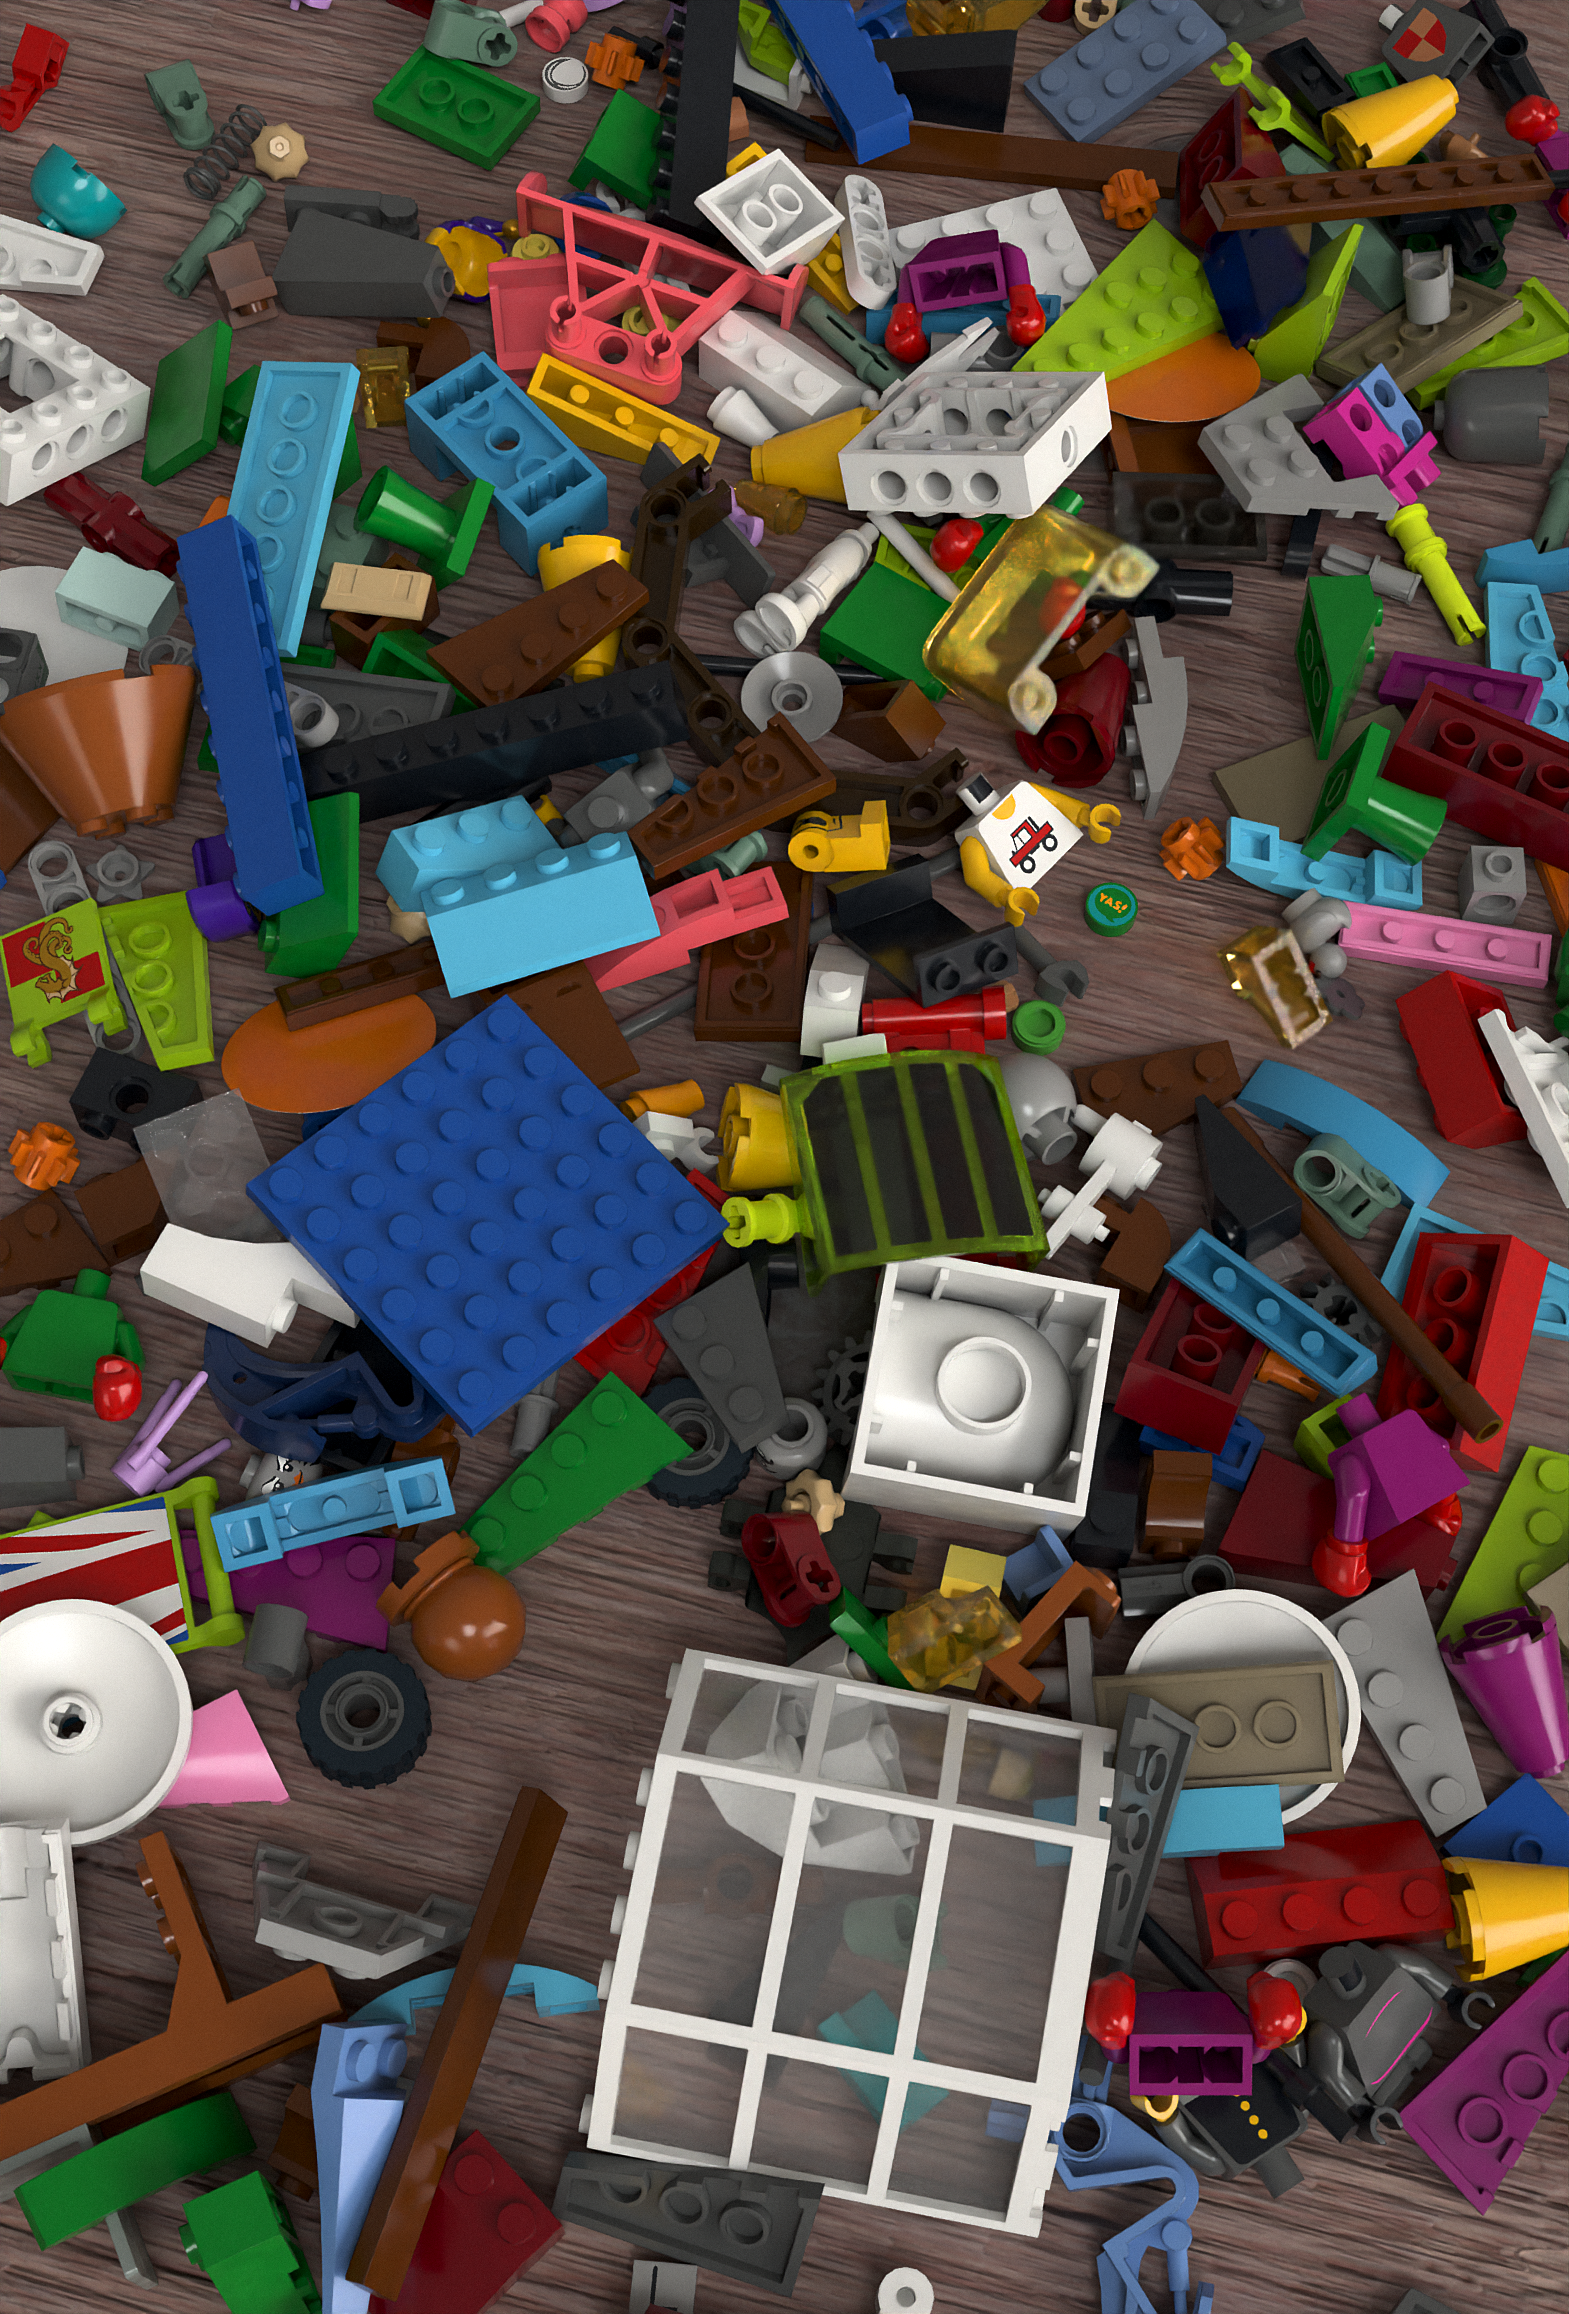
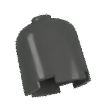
M1546 365L1473 367L1463 369L1455 374L1446 386L1444 400H1434L1433 430H1442L1444 445L1449 453L1456 459L1465 462L1542 464L1546 439H1539V418H1548L1549 377L1548 372H1545Z

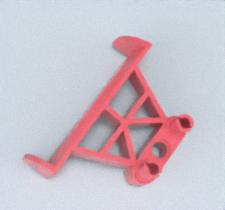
M534 170L527 173L518 185L516 202L519 236L523 238L528 237L532 229L562 239L565 243L568 295L558 296L550 305L551 317L545 326L546 354L647 403L665 405L674 401L681 392V357L738 301L781 316L780 328L790 330L808 281L809 268L807 266L797 263L788 279L772 274L762 275L757 269L680 234L640 220L564 202L547 196L546 176ZM575 244L639 266V272L636 275L623 268L575 252ZM656 272L713 292V294L709 298H705L654 280L653 278ZM578 284L601 292L580 303ZM639 305L649 333L644 337L604 322ZM661 313L684 322L673 332H670ZM610 353H618L624 356L625 360L617 364H610L602 358Z

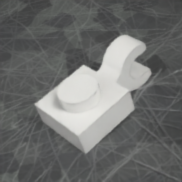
M646 1111L632 1123L668 1161L677 1157L690 1171L696 1168L702 1174L707 1173L719 1163L717 1156L707 1155L701 1150V1148L715 1138L714 1132L704 1127L694 1129L692 1119Z

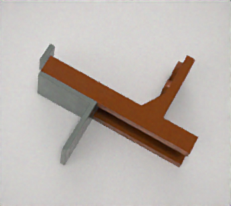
M162 1830L138 1840L145 1859L136 1862L135 1866L148 1898H153L158 1910L164 1909L166 1916L156 1920L167 1952L169 1955H174L179 1966L167 2031L0 2105V2203L15 2197L13 2191L18 2186L89 2148L153 2118L198 2101L318 2047L323 2024L348 2022L349 2016L335 1981L330 1978L325 1964L321 1962L234 2000L183 1861ZM132 2206L107 2216L105 2221L126 2279L145 2290L159 2285Z

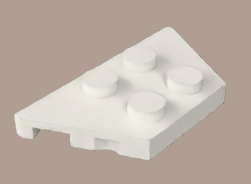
M1494 1009L1477 1020L1505 1077L1504 1088L1512 1103L1519 1107L1528 1126V1140L1533 1149L1543 1157L1566 1208H1569V1055L1555 1044L1545 1042L1539 1034L1526 1026L1516 1032L1511 1031L1507 1025L1505 1013L1499 1009Z

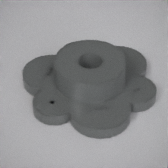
M1321 973L1312 982L1311 988L1318 996L1319 1003L1329 1013L1335 1016L1344 1015L1351 1020H1358L1361 1017L1365 1002L1356 995L1354 987L1348 981L1340 977L1330 978Z

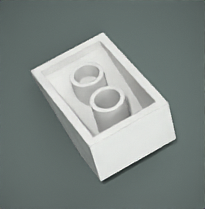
M779 148L699 195L694 202L703 214L762 275L790 274L797 263L807 264L820 254L845 220V217Z

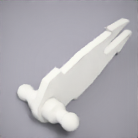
M988 317L962 330L963 334L927 359L902 382L897 379L883 391L880 399L876 391L872 389L864 391L860 398L862 406H869L871 410L883 411L923 372H965L979 356L981 358L984 356L1000 332L994 327L971 345L993 323Z

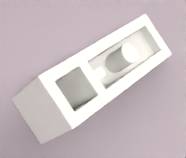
M820 943L818 945L810 969L804 1001L800 1055L822 1057V1044L858 1037L862 1014L861 1003L864 1002L869 963L850 947Z

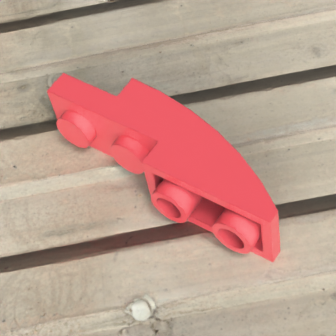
M771 866L722 881L717 868L689 878L649 897L661 936L582 960L601 993L690 964L688 953L690 949L789 918L787 904Z

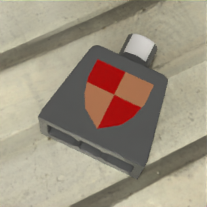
M1417 0L1408 12L1397 4H1392L1384 10L1378 22L1379 28L1390 35L1382 45L1381 52L1407 82L1435 74L1441 80L1444 78L1449 79L1456 90L1495 41V38L1480 21L1434 0Z

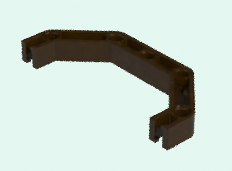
M699 453L652 486L642 497L630 574L649 589V602L623 623L622 645L624 663L627 670L669 660L685 698L691 739L686 740V742L708 767L712 765L714 768H718L734 755L733 748L748 736L754 739L761 732L678 636L691 542L732 513L731 488L723 479L715 483L716 489L694 502L687 501L699 489L704 492L710 487L709 473L712 472V467ZM664 514L677 517L671 522L656 520L657 517ZM644 644H655L660 647L651 654H644L637 650ZM708 717H716L723 721L721 726L711 729L699 724ZM956 747L916 778L829 769L836 777V792L763 827V829L791 834L795 821L805 812L822 811L830 816L861 815L865 801L886 800L890 843L892 845L928 847L938 842L973 814L959 795L952 799H946L941 791L950 781L954 780L957 783L963 778L964 769L969 766V762ZM916 807H924L933 812L934 816L927 820H918L912 817L909 812Z

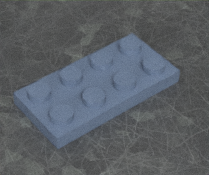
M1136 0L1023 83L1024 92L1068 141L1094 143L1226 46V33L1194 0Z

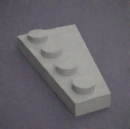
M1413 1568L1322 1619L1320 1622L1339 1642L1353 1668L1359 1689L1363 1721L1430 1836L1437 1838L1485 1810L1487 1805Z

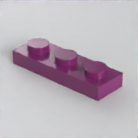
M1395 651L1378 690V696L1381 704H1395L1396 707L1413 710L1428 681H1431L1530 725L1544 688L1542 678Z

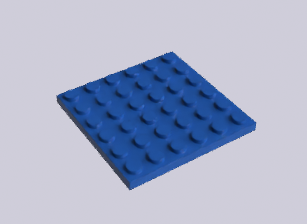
M507 994L246 1184V1195L470 1438L474 1437L724 1237V1231L730 1226V1223Z

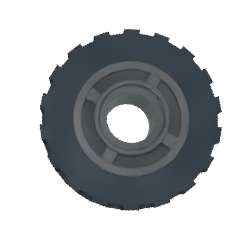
M677 1377L670 1379L671 1382L661 1386V1384H658L651 1389V1394L646 1398L642 1397L641 1400L680 1437L689 1432H696L704 1436L707 1441L701 1450L690 1454L680 1462L673 1461L652 1475L653 1479L643 1486H646L650 1491V1495L658 1501L661 1498L667 1501L669 1506L676 1508L688 1506L690 1510L701 1509L703 1505L711 1504L713 1506L722 1502L721 1499L728 1494L731 1496L739 1489L738 1484L740 1481L746 1479L750 1471V1461L754 1457V1447L741 1454L690 1379Z
M365 1648V1651L355 1652L354 1649L345 1651L342 1656L335 1659L331 1657L325 1661L323 1667L317 1673L313 1672L307 1679L308 1685L304 1691L301 1690L298 1699L300 1709L299 1712H296V1723L309 1760L314 1767L318 1766L324 1777L330 1781L333 1779L337 1780L343 1787L353 1789V1786H361L364 1790L376 1789V1785L383 1783L389 1785L396 1782L397 1777L404 1772L408 1774L415 1767V1761L418 1757H423L427 1749V1738L431 1736L432 1732L430 1719L432 1714L421 1679L418 1680L415 1670L408 1663L403 1664L400 1662L398 1656L389 1652L387 1654L379 1653L377 1649ZM371 1709L380 1713L377 1721L367 1728H356L350 1725L351 1719L359 1711Z

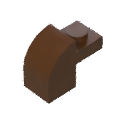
M253 240L203 256L218 303L228 325L233 328L232 330L279 316L273 297L278 295L272 275L265 277Z
M441 316V318H431L428 329L406 323L397 324L380 321L376 334L380 367L415 373L417 392L471 359L470 344L465 332L455 322L444 316Z
M1102 1194L1093 1207L1107 1215L1103 1226L1109 1229L1110 1232L1103 1242L1095 1237L1091 1242L1108 1250L1109 1253L1100 1266L1095 1285L1120 1289L1118 1302L1143 1315L1161 1283L1165 1271L1163 1266L1168 1262L1170 1256L1171 1236L1169 1228L1161 1213L1144 1198H1140L1133 1212L1129 1214L1123 1211L1120 1204L1114 1199Z

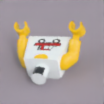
M978 772L967 779L956 791L973 813L955 831V839L960 846L959 852L965 883L995 907L1004 906V920L1012 923L1014 927L1023 924L1025 914L1020 908L1027 910L1030 915H1036L1039 897L1030 888L1084 835L1080 831L1081 827L1087 826L1090 838L1095 843L1103 844L1110 840L1111 830L1100 826L1098 823L1108 822L1112 826H1120L1121 814L1114 805L1100 804L1090 811L1089 804L1033 782L1019 780L1002 786L995 791L982 773Z

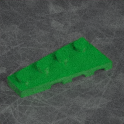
M610 1371L467 1520L457 1533L460 1534L462 1530H465L480 1547L474 1559L476 1565L491 1567L504 1576L557 1542L558 1536L581 1521L586 1523L603 1512V1507L630 1489L632 1491L637 1490L652 1480V1475L675 1460L680 1462L695 1451Z

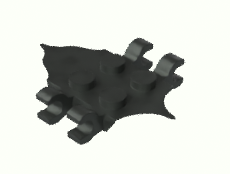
M835 1442L832 1448L826 1452L819 1468L815 1470L821 1478L831 1481L834 1493L841 1492L842 1480L848 1461V1455L841 1442L839 1444ZM786 1486L780 1490L770 1492L766 1508L740 1500L726 1499L721 1517L720 1535L741 1540L744 1523L750 1516L757 1513L783 1511L781 1505L786 1496ZM844 1499L843 1516L834 1519L831 1531L820 1535L831 1564L839 1575L841 1587L844 1585L877 1619L884 1616L897 1628H901L908 1592L896 1588L868 1585L867 1582L872 1562L880 1564L883 1568L893 1573L912 1575L918 1539L906 1535L878 1532L882 1515L871 1504ZM713 1551L708 1571L710 1576L707 1587L725 1592L747 1590L745 1598L747 1609L759 1613L768 1619L783 1636L787 1646L788 1666L796 1662L799 1652L807 1643L819 1636L835 1632L830 1627L828 1604H818L811 1609L808 1619L802 1625L795 1628L786 1627L778 1623L765 1606L763 1593L750 1561L731 1553ZM822 1581L818 1584L819 1588L823 1586ZM785 1593L781 1595V1600L786 1597Z

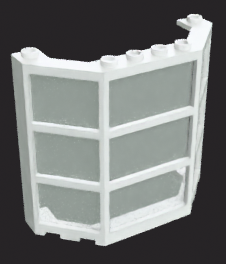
M686 1648L682 1664L673 1662L670 1669L666 1698L672 1699L657 1752L654 1769L645 1767L642 1769L636 1805L646 1807L642 1832L630 1831L623 1863V1869L634 1871L629 1896L617 1895L610 1933L621 1935L616 1961L604 1960L599 1980L597 1998L608 2000L605 2012L594 2095L586 2094L579 2123V2132L588 2134L587 2148L656 2162L825 2183L822 2195L1038 2238L1043 2218L1042 2210L1045 2191L1050 2189L1059 2146L1047 2143L1050 2130L1059 2132L1061 2122L1065 2123L1074 2079L1111 1838V1824L1099 1821L1100 1806L1111 1808L1113 1801L1115 1769L1111 1767L1117 1742V1730Z

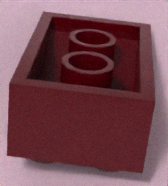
M1240 86L1180 152L1181 233L1224 262L1237 248L1239 250L1243 249L1251 241L1256 228L1219 232L1200 197L1205 184L1286 176L1285 167L1267 131L1261 130L1249 116L1248 111L1254 104L1248 92Z
M1172 1277L1128 1364L1113 1412L1220 1456L1267 1346L1176 1278Z
M476 2129L446 2159L397 2302L378 2298L371 2294L368 2311L371 2314H484L566 2234L563 2225L479 2130Z

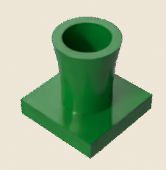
M384 465L375 473L361 497L355 513L353 528L356 531L385 539L419 554L416 566L435 578L436 590L439 592L464 576L496 486L477 477L439 502L408 483L387 465Z
M1372 721L1326 773L1300 853L1319 862L1350 828H1353L1388 848L1410 866H1414L1425 856L1437 837L1446 815L1447 801L1416 792L1377 775L1391 730Z

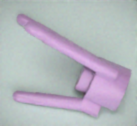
M205 1371L197 1373L173 1404V1399L181 1389L182 1383L178 1379L170 1383L131 1443L117 1457L118 1461L109 1469L118 1480L139 1498L148 1496L153 1490L156 1493L171 1490L176 1483L231 1447L230 1439H222L168 1474L164 1469L171 1463V1460L156 1447L207 1381L208 1374Z

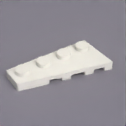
M0 214V289L86 296L105 257L100 245Z

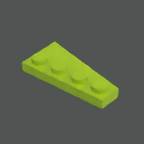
M1533 276L1524 282L1522 290L1513 296L1522 301L1523 316L1406 392L1405 395L1418 410H1422L1434 405V400H1444L1448 382L1463 369L1535 365L1569 353V313L1543 284Z
M188 890L98 908L100 922L160 1072L214 1061L207 938L203 937L192 919L185 896Z
M1531 1445L1524 1452L1490 1526L1473 1556V1560L1449 1605L1440 1628L1435 1634L1437 1645L1448 1634H1450L1454 1644L1466 1636L1462 1625L1497 1611L1527 1606L1530 1616H1536L1521 1594L1569 1558V1455Z

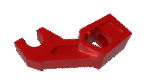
M26 23L12 63L14 81L11 85L0 86V129L12 133L20 128L22 121L45 90L57 86L69 42L53 32Z

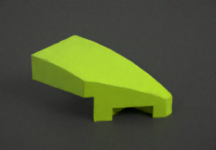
M740 0L738 33L750 65L789 86V73L797 58L780 29L768 24L772 11L748 0Z

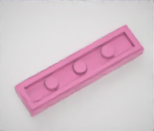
M1343 900L1351 913L1352 925L1350 929L1341 928L1337 931L1336 944L1344 950L1346 956L1438 972L1450 970L1463 976L1544 989L1548 982L1552 935Z

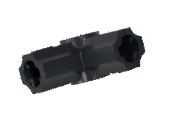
M1483 206L1386 216V226L1391 236L1436 231L1443 238L1451 240L1462 263L1468 266L1471 273L1486 272L1492 265L1500 262L1506 248Z

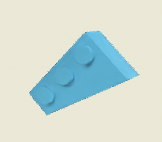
M522 795L392 830L375 874L402 912H425L420 892L431 889L440 881L465 879L484 873L491 866L503 863L512 865L535 858L539 853L547 849L561 847Z

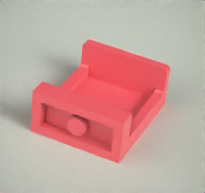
M555 253L543 259L523 260L519 257H506L498 262L487 264L497 365L522 391H524L528 379L542 353H546L545 326L551 317L550 305L558 296L568 295L565 253ZM578 284L579 302L581 303L587 300L586 286Z

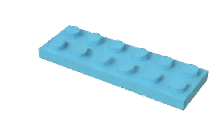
M262 361L226 516L231 514L257 540L279 657L296 658L361 373L352 363Z

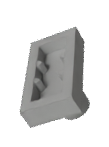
M1065 1618L1068 1666L1026 1670L1046 1686L1039 1704L1071 1702L1072 1722L1097 1726L1092 1677H1096L1093 1634L1089 1618ZM1076 1744L1077 1749H1081V1744Z

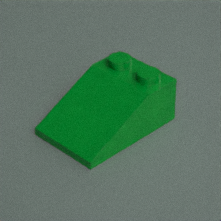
M1369 575L1308 577L1294 655L1317 760H1328L1361 687L1366 664H1372L1374 660L1375 643L1373 631L1374 627H1380L1382 624L1383 602L1381 596H1374Z

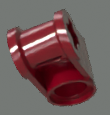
M797 1510L757 1513L747 1519L741 1535L743 1551L753 1568L763 1593L765 1606L778 1623L792 1628L800 1626L810 1616L811 1609L818 1604L825 1605L836 1599L841 1588L839 1575L831 1564L821 1540L817 1523L812 1515L806 1511ZM822 1581L823 1586L819 1588L818 1584ZM785 1593L786 1597L781 1600V1595Z

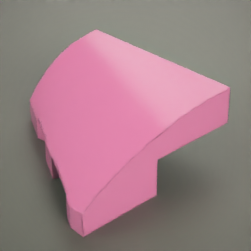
M237 1689L193 1711V1733L185 1765L176 1783L159 1804V1809L186 1808L190 1804L208 1803L213 1807H233L234 1802L271 1801L272 1805H282L291 1800Z

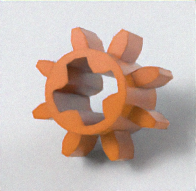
M605 33L602 43L590 41L584 63L594 68L591 79L614 89L619 88L622 91L625 89L627 80L639 82L645 60L635 55L638 44L610 33Z
M1121 170L1109 179L1108 185H1103L1102 187L1105 198L1100 200L1104 218L1105 220L1114 218L1117 228L1122 227L1127 230L1141 228L1151 220L1153 214L1158 212L1155 201L1161 197L1155 179L1146 181L1142 170Z
M1206 816L1198 824L1190 817H1182L1176 820L1165 830L1161 837V845L1164 849L1159 852V855L1164 860L1163 866L1178 881L1184 878L1187 873L1196 881L1209 877L1218 869L1224 858V854L1220 850L1226 844L1220 837L1222 833Z
M39 1122L36 1126L32 1127L30 1133L19 1128L8 1149V1152L13 1155L10 1164L15 1165L13 1170L15 1177L23 1184L42 1191L56 1187L59 1180L69 1184L81 1162L76 1158L79 1150L73 1147L75 1139L72 1134L50 1122Z

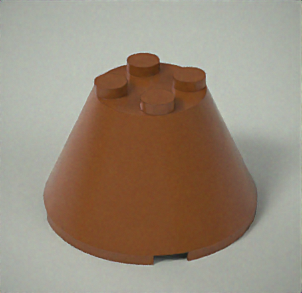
M179 664L150 665L151 675L125 679L123 669H116L65 680L24 693L3 703L5 714L0 716V743L68 826L77 832L78 837L94 835L96 841L108 840L125 835L127 833L125 825L143 822L145 827H153L175 820L173 809L177 804L198 688V677L194 668Z

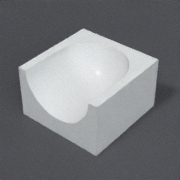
M890 1246L877 1283L874 1300L876 1302L870 1351L853 1440L840 1492L842 1498L1034 1536L1037 1535L1038 1529L1045 1525H1050L1059 1540L1065 1541L1084 1519L1120 1289Z

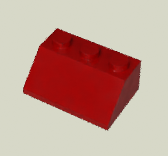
M1446 970L1396 999L1395 1002L1402 1018L1399 1020V1028L1405 1040L1413 1048L1418 1062L1416 1074L1423 1088L1430 1094L1436 1111L1433 1115V1120L1441 1136L1447 1142L1474 1150L1528 1138V1126L1519 1107L1513 1104L1506 1094L1504 1088L1505 1077L1477 1020L1492 1010L1499 1009L1505 1013L1509 1029L1513 1032L1517 1031L1502 990Z

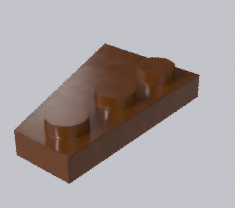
M1228 1040L1073 1069L1071 1075V1082L1078 1105L1082 1104L1089 1107L1107 1120L1114 1113H1118L1132 1123L1136 1120L1152 1130L1151 1135L1155 1138L1181 1124L1188 1125L1194 1122L1196 1097L1205 1094L1219 1108L1237 1098L1243 1087ZM1086 1132L1089 1144L1091 1145L1094 1137Z

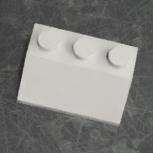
M729 310L699 338V378L720 392L728 386H732L737 391L743 389L772 426L781 434L855 409L861 404L860 398L863 392L871 389L870 386L785 329L780 328L779 325L761 313Z

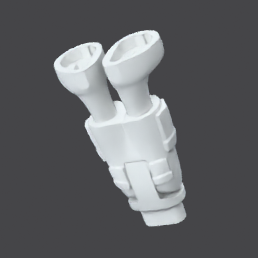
M866 522L857 530L848 529L841 532L833 542L828 544L808 562L804 571L781 593H767L758 600L755 610L742 612L733 625L734 632L740 643L752 654L763 659L776 653L794 650L805 638L807 630L816 616L824 614L836 595L860 575L861 570L871 555V545L879 537V531L876 526Z

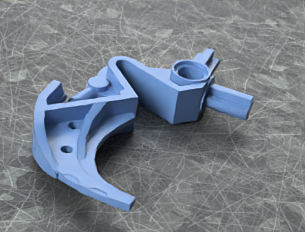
M1081 2035L1065 2123L1061 2122L1059 2132L1050 2130L1047 2143L1059 2145L1055 2170L1068 2192L1071 2193L1167 2180L1173 2185L1175 2193L1171 2200L1102 2244L1104 2252L1096 2257L1101 2287L1102 2314H1157L1138 2283L1140 2262L1148 2246L1167 2252L1169 2291H1173L1174 2313L1187 2314L1186 2291H1190L1187 2249L1191 2245L1193 2236L1186 2220L1193 2214L1197 2205L1199 2183L1194 2171L1181 2157L1114 2107L1106 2105L1113 2062L1108 2061L1102 2084L1090 2086L1079 2079L1078 2074L1088 2036ZM992 2098L985 2132L1023 2140L1031 2105ZM1078 2116L1091 2119L1097 2125L1100 2132L1097 2145L1086 2152H1077L1071 2149L1063 2138L1065 2125L1071 2119ZM1203 2281L1198 2282L1193 2314L1211 2313L1214 2284Z

